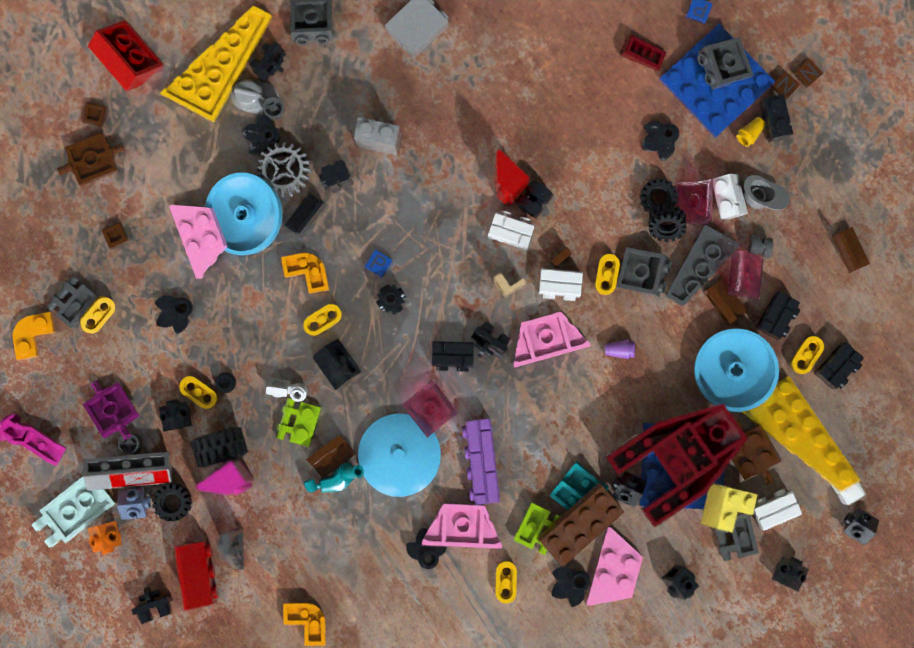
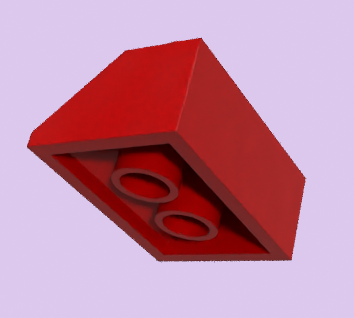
M126 20L96 30L88 44V48L126 92L144 84L164 66L161 60Z
M499 149L496 152L495 183L496 193L498 194L496 197L503 204L508 203L511 206L528 187L530 177Z
M207 540L174 547L184 611L214 604L216 598H219L218 587L214 586L213 582L216 573L214 565H211L210 557H212L211 544L208 545Z

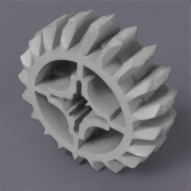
M286 142L282 143V148H280L278 143H275L276 149L272 150L268 146L269 153H261L264 160H257L262 166H257L256 170L262 172L258 176L267 180L274 187L277 194L280 191L282 198L285 197L286 191L291 197L293 196L292 190L294 189L297 193H300L299 185L303 188L306 187L303 180H310V177L305 175V173L312 172L311 168H306L311 162L305 160L307 154H301L302 149L300 147L294 151L295 145L293 143L290 144L289 148H287ZM279 155H291L283 161L274 159ZM296 159L299 161L300 171L298 176H296L292 172L294 161ZM270 163L275 167V173L271 181L268 176ZM277 165H279L280 167L284 166V168L286 166L288 172L291 175H289L287 172L285 174L284 172L281 174L280 168ZM286 178L293 181L287 185H277L278 182Z

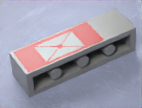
M169 452L84 459L83 478L87 491L172 483V464Z

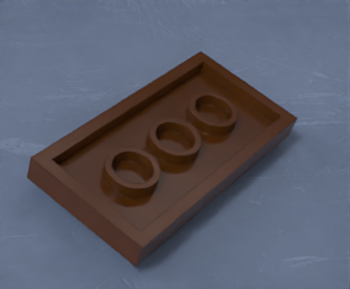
M598 483L538 536L537 539L557 562L564 567L624 513V510L606 489Z

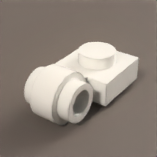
M270 378L266 387V394L274 397H287V394H290L294 401H302L307 395V387L302 383L291 384L289 380Z

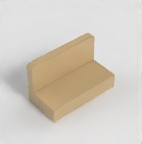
M501 273L495 276L493 280L504 298L526 284V280L523 278L510 287Z

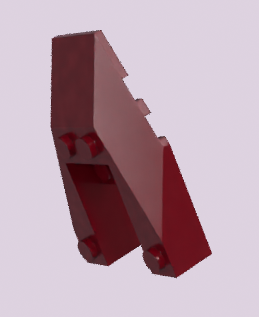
M720 404L659 421L606 455L605 458L616 474L619 475L654 452L676 484L640 508L651 525L656 528L706 494L748 438L726 406Z

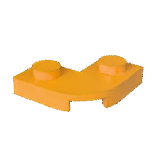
M299 253L281 257L285 278L305 274L309 294L330 290L325 266L317 256L309 253Z
M52 312L27 316L16 324L13 330L16 360L39 356L35 336L55 333Z
M307 602L283 603V625H304V646H325L326 619L322 610L318 606Z

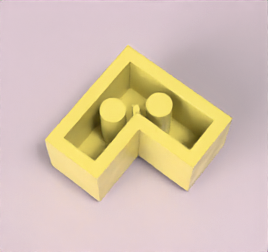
M712 484L707 494L701 524L733 532L737 512L753 515L757 494Z

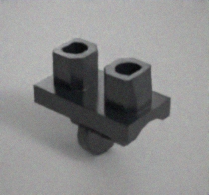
M265 42L261 47V52L264 54L261 60L254 58L249 63L254 74L260 80L266 82L270 75L273 77L276 71L281 74L284 72L281 64L284 62L283 58L286 52L275 42L273 44Z
M485 322L481 327L478 326L471 338L477 342L474 346L481 350L477 356L481 358L485 353L491 358L494 354L501 359L508 349L507 346L510 338L502 333L497 339L490 335L495 328L489 322Z
M149 586L145 587L144 594L138 596L140 602L146 600L147 603L131 609L132 614H137L141 624L154 620L150 609L157 607L160 618L172 613L170 604L173 600L172 595L154 600V597L160 595V591L158 589L152 591Z

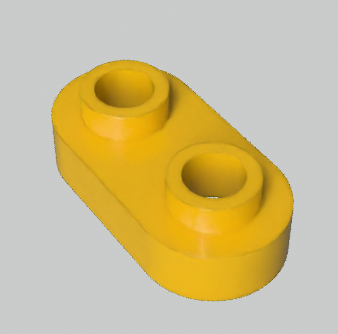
M606 254L599 260L595 288L601 295H609L616 288L620 262L613 254ZM605 262H611L612 268H606ZM602 282H608L609 287L604 289L601 286Z
M100 296L86 310L80 319V325L86 333L98 332L115 311L113 300L107 296ZM102 303H107L105 309L100 308ZM94 319V323L88 325L87 320Z
M328 304L304 320L303 327L305 332L312 336L320 335L340 322L342 311L335 304ZM330 311H334L336 314L332 319L328 317ZM313 322L318 323L317 329L311 328Z
M811 336L802 342L790 363L795 373L806 374L811 371L824 350V343L819 337ZM810 343H813L815 345V349L813 351L809 349ZM799 360L803 361L804 366L802 368L798 366Z
M192 376L181 380L179 385L181 393L204 409H211L217 404V393L202 381ZM190 383H193L195 386L192 391L188 389ZM206 395L211 396V401L208 403L205 401Z
M502 561L496 568L495 594L501 603L508 604L516 598L517 569L512 562ZM506 567L510 569L508 575L502 573V570ZM505 588L510 591L507 596L502 594V590Z

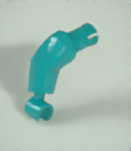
M345 463L340 465L331 476L319 479L318 484L312 478L304 481V486L308 492H314L320 489L321 493L342 491L354 478H361L364 474V469L361 465L353 466L351 463Z

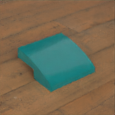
M576 461L552 491L550 497L569 510L598 483L606 491L609 486Z

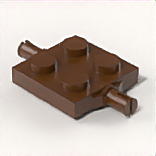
M104 133L66 146L68 164L57 167L58 173L61 176L72 172L77 179L78 185L82 186L119 172L115 163V154L126 151L125 146L121 143L111 147Z
M737 419V424L748 438L732 459L743 479L746 480L754 475L761 474L767 485L774 482L775 480L770 474L769 469L782 461L761 424L752 429H744L739 419Z

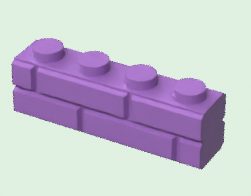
M491 419L466 421V426H462L463 439L468 438V446L464 447L466 459H470L471 467H467L468 480L473 481V488H469L470 500H475V505L500 502Z

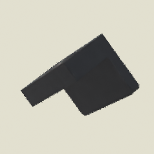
M309 193L285 223V226L302 238L325 209L326 205Z
M339 339L325 345L313 356V359L335 390L361 373Z

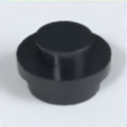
M227 372L219 374L215 381L216 388L222 393L233 391L236 387L235 377Z

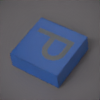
M692 0L686 17L705 24L713 3L705 0Z
M375 249L365 268L383 278L393 260Z

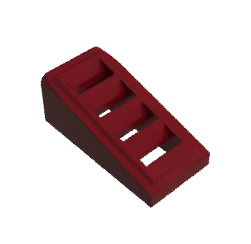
M631 34L625 39L619 55L659 71L667 52ZM639 47L642 48L640 55L637 54ZM647 50H648V51H650V52H649V55H648V57H647V59H646V58H644V57H645V54H646V52H647ZM654 54H658L655 62H652Z

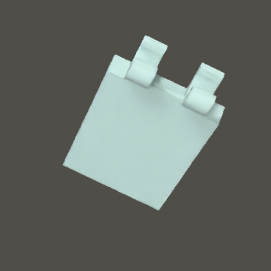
M81 477L40 510L43 516L35 521L32 526L36 531H40L48 524L54 534L44 542L50 548L55 546L61 539L64 543L69 542L113 507L116 502L105 489L87 491L84 478Z

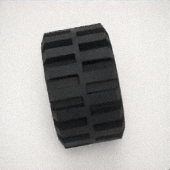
M232 427L210 433L190 442L197 467L201 468L243 456L248 452L241 427Z

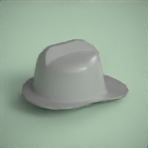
M252 79L238 81L231 92L232 102L238 109L260 115H265L263 104L268 98L276 97L279 99L278 92L272 85Z
M758 175L748 176L744 181L745 191L743 195L747 204L752 208L762 209L767 207L773 210H782L789 205V194L781 186Z

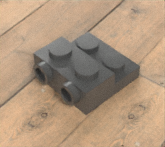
M291 0L290 33L292 43L296 42L298 45H306L308 42H317L323 45L327 44L328 41H333L332 0Z
M740 37L707 45L698 51V63L704 66L706 72L705 82L711 85L712 90L728 86L733 82L748 79L754 75Z
M626 247L616 287L644 295L660 297V293H664L666 290L665 273L669 274L671 270L669 257L664 254Z

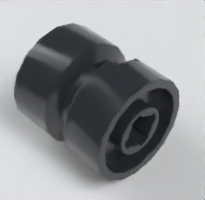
M532 180L526 188L527 193L522 194L515 204L522 211L537 219L543 211L542 206L547 205L554 195L545 186Z

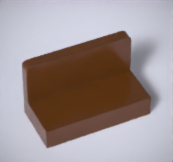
M853 227L832 236L849 273L870 264Z
M724 278L703 291L727 325L737 320L739 316L747 311Z
M338 435L306 460L310 466L315 468L320 477L324 478L352 458L355 452L344 437Z

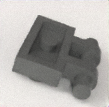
M74 275L62 284L61 290L50 298L51 301L46 306L52 312L58 306L60 310L56 316L72 329L78 324L86 310L99 297L84 284L76 289L75 285L79 279ZM69 292L73 294L66 303L63 302V299Z
M737 514L734 529L731 532L733 544L727 543L725 533H729V531L713 529L714 534L718 538L720 545L718 550L719 554H722L723 561L732 560L731 551H736L737 558L759 554L749 514Z

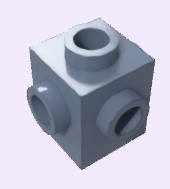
M144 488L119 490L117 508L121 520L144 518L147 516V509L151 507L150 497L146 496Z

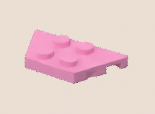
M170 205V210L196 279H201L205 276L204 273L209 266L216 262L218 255L223 253L228 246L214 208Z
M562 312L554 313L521 323L513 366L516 368L587 348L591 345Z
M443 503L422 540V545L502 549V544L484 505Z
M611 527L607 528L586 601V605L589 606L632 598L643 557Z

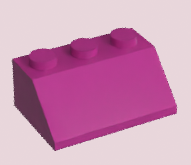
M236 460L226 464L197 485L196 488L201 491L225 495L234 493L237 495L252 487L251 482L255 479L243 462Z

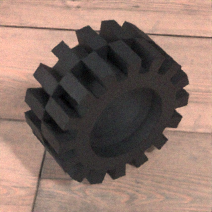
M656 178L649 181L642 189L640 195V204L644 207L643 210L645 212L648 211L650 214L653 209L656 210V207L659 206L653 203L651 195L655 190L664 191L667 196L664 204H667V207L673 204L675 208L678 203L677 197L679 196L678 192H676V186H673L671 181H666L665 178Z
M663 204V208L659 205L656 207V210L653 209L649 214V233L654 239L658 237V241L665 239V242H668V239H671L674 242L675 238L680 239L681 235L684 236L687 227L686 214H684L683 209L680 210L679 206L674 208L673 204H670V207H667V204ZM666 221L674 222L671 225L661 224L662 222Z
M168 484L160 487L155 492V497L152 499L154 501L152 508H155L154 513L159 515L161 520L173 522L183 519V517L188 515L192 508L190 507L192 504L190 497L192 496L191 493L187 492V488L182 487L183 485ZM170 494L176 495L180 500L178 509L174 511L167 509L165 506V499Z

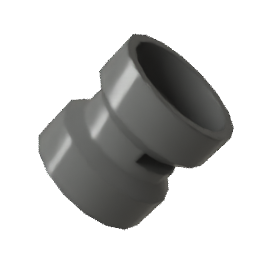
M271 97L264 102L263 109L265 115L271 120H277L283 116L284 106L280 99Z
M751 235L748 244V255L755 256L761 254L764 258H770L773 238L765 237L762 239L757 235Z
M131 433L132 436L126 440L122 436L120 437L118 448L122 453L135 454L142 449L143 440L138 434Z

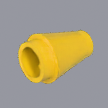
M756 117L738 130L737 140L746 147L753 145L766 126L765 121L760 117Z

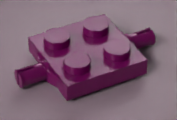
M95 380V384L92 382L91 386L96 394L85 402L83 406L99 433L105 439L114 432L119 431L124 440L128 439V437L130 438L132 434L126 426L140 416L119 382L103 389L99 381Z

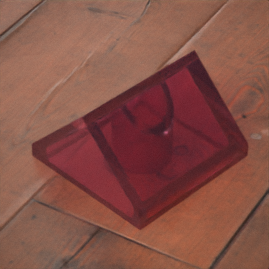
M713 180L677 183L679 196L677 197L678 203L676 207L679 206L680 210H684L686 224L708 225L712 222Z
M739 250L731 256L729 296L760 299L763 258L744 250Z
M433 380L402 404L427 438L458 414V411Z

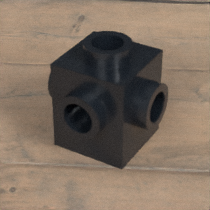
M388 284L379 289L380 293L377 294L379 300L376 303L381 312L386 310L387 314L392 313L395 315L404 309L402 306L406 305L404 299L407 297L401 287L397 289L395 285L390 286ZM389 295L395 297L393 302L387 301Z
M178 399L166 401V406L159 407V418L164 432L192 426L191 412L187 401L179 403Z
M624 471L621 477L617 476L613 482L612 488L615 490L612 497L635 508L643 496L647 481Z
M857 507L853 513L849 512L844 518L843 523L845 526L843 533L865 546L876 535L879 520Z
M782 556L776 565V571L772 579L799 592L802 584L806 581L809 569L802 566L803 561L795 557H791L789 560Z
M674 565L661 578L667 586V592L673 598L686 600L692 597L695 593L694 591L699 587L695 581V575L686 567Z

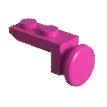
M10 413L0 421V441L7 440L12 445H22L54 466L58 465L67 449L65 446L30 423H20L21 418L16 413Z

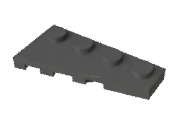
M704 225L664 297L683 307L741 244Z
M234 528L221 534V538H218L217 548L218 551H221V557L235 570H244L243 528Z

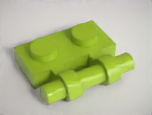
M287 398L285 406L283 405L282 407L283 415L281 421L277 424L276 429L278 432L276 438L284 440L285 434L288 432L291 433L289 442L310 447L321 407L301 402L298 410L293 408L295 401ZM291 414L297 416L294 427L288 426Z
M531 502L513 540L533 549L536 542L541 544L537 537L540 535L543 526L550 527L561 516L556 514L553 521L547 519L550 511ZM541 544L538 552L546 555L547 550Z

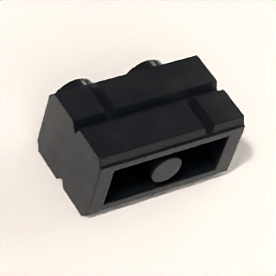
M784 94L764 98L759 104L763 120L766 123L765 129L768 141L784 140L792 136L793 130L790 125L791 122Z
M343 160L333 163V166L329 164L321 167L322 174L318 175L321 184L325 190L329 189L332 194L341 191V188L346 189L353 185Z
M780 291L775 292L756 329L776 340L782 337L785 338L791 328L788 326L791 319L795 320L800 312L798 308L800 302Z
M432 342V367H436V371H448V367H457L458 372H469V368H473L474 342Z
M841 342L814 374L831 389H837L838 387L842 389L849 381L847 377L852 372L855 374L862 367L860 362L864 357L847 342Z

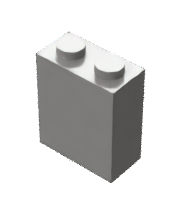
M411 0L385 24L386 32L413 59L448 27V16L443 10L440 9L438 11L433 6V0Z
M358 117L354 139L359 148L397 155L401 140L400 127Z

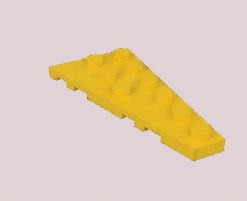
M252 6L236 21V24L229 31L223 33L214 45L208 47L189 65L186 71L180 76L178 75L173 80L174 82L166 89L164 88L160 94L215 123L271 21L272 15Z
M790 376L777 382L773 393L764 403L751 410L740 412L751 419L754 424H761L769 436L792 454L798 456L807 466L817 471L821 477L840 492L860 482V478Z

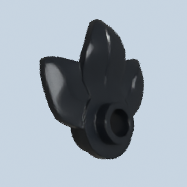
M257 115L256 124H249L242 130L243 136L248 141H251L248 150L250 154L257 155L266 152L268 146H273L280 140L279 129L272 125L271 119L266 115ZM271 132L272 136L270 138H267L268 134Z
M659 121L647 123L644 129L649 135L643 140L642 150L648 152L658 151L661 161L668 159L675 151L674 142L677 141L680 134L678 127L672 123L662 124ZM669 129L672 130L673 135L666 137L665 132Z
M167 295L155 301V305L162 310L157 319V326L163 328L173 326L176 334L183 332L187 328L188 316L193 311V305L190 300L186 298L176 299L173 296ZM185 304L186 310L181 312L180 306Z
M421 528L417 533L416 542L407 543L406 550L412 559L418 560L421 567L432 569L438 564L439 557L445 553L447 546L422 545V540L428 530ZM431 555V561L425 562V556Z
M569 567L555 569L552 574L558 582H556L552 589V597L558 599L568 598L571 607L579 605L584 599V591L590 584L588 574L581 570L573 571ZM578 577L583 578V583L580 585L575 582Z

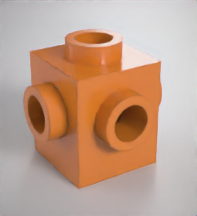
M116 521L87 528L89 544L93 549V553L102 551V555L114 552V547L122 545L121 533L118 530Z

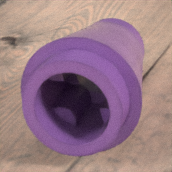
M627 339L606 343L605 355L629 360L630 358H635V341Z

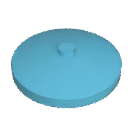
M234 173L222 178L211 189L205 203V207L214 208L228 245L224 251L231 254L252 255L261 252L274 241L282 223L280 198L274 187L258 175Z
M727 329L713 335L702 345L696 356L694 375L698 389L714 406L724 404L728 411L742 412L758 407L771 396L778 382L779 365L773 348L760 335L745 329Z
M391 414L375 421L365 431L358 449L359 465L364 469L363 476L376 490L390 496H408L424 489L435 477L441 460L440 444L434 431L421 419L408 414Z

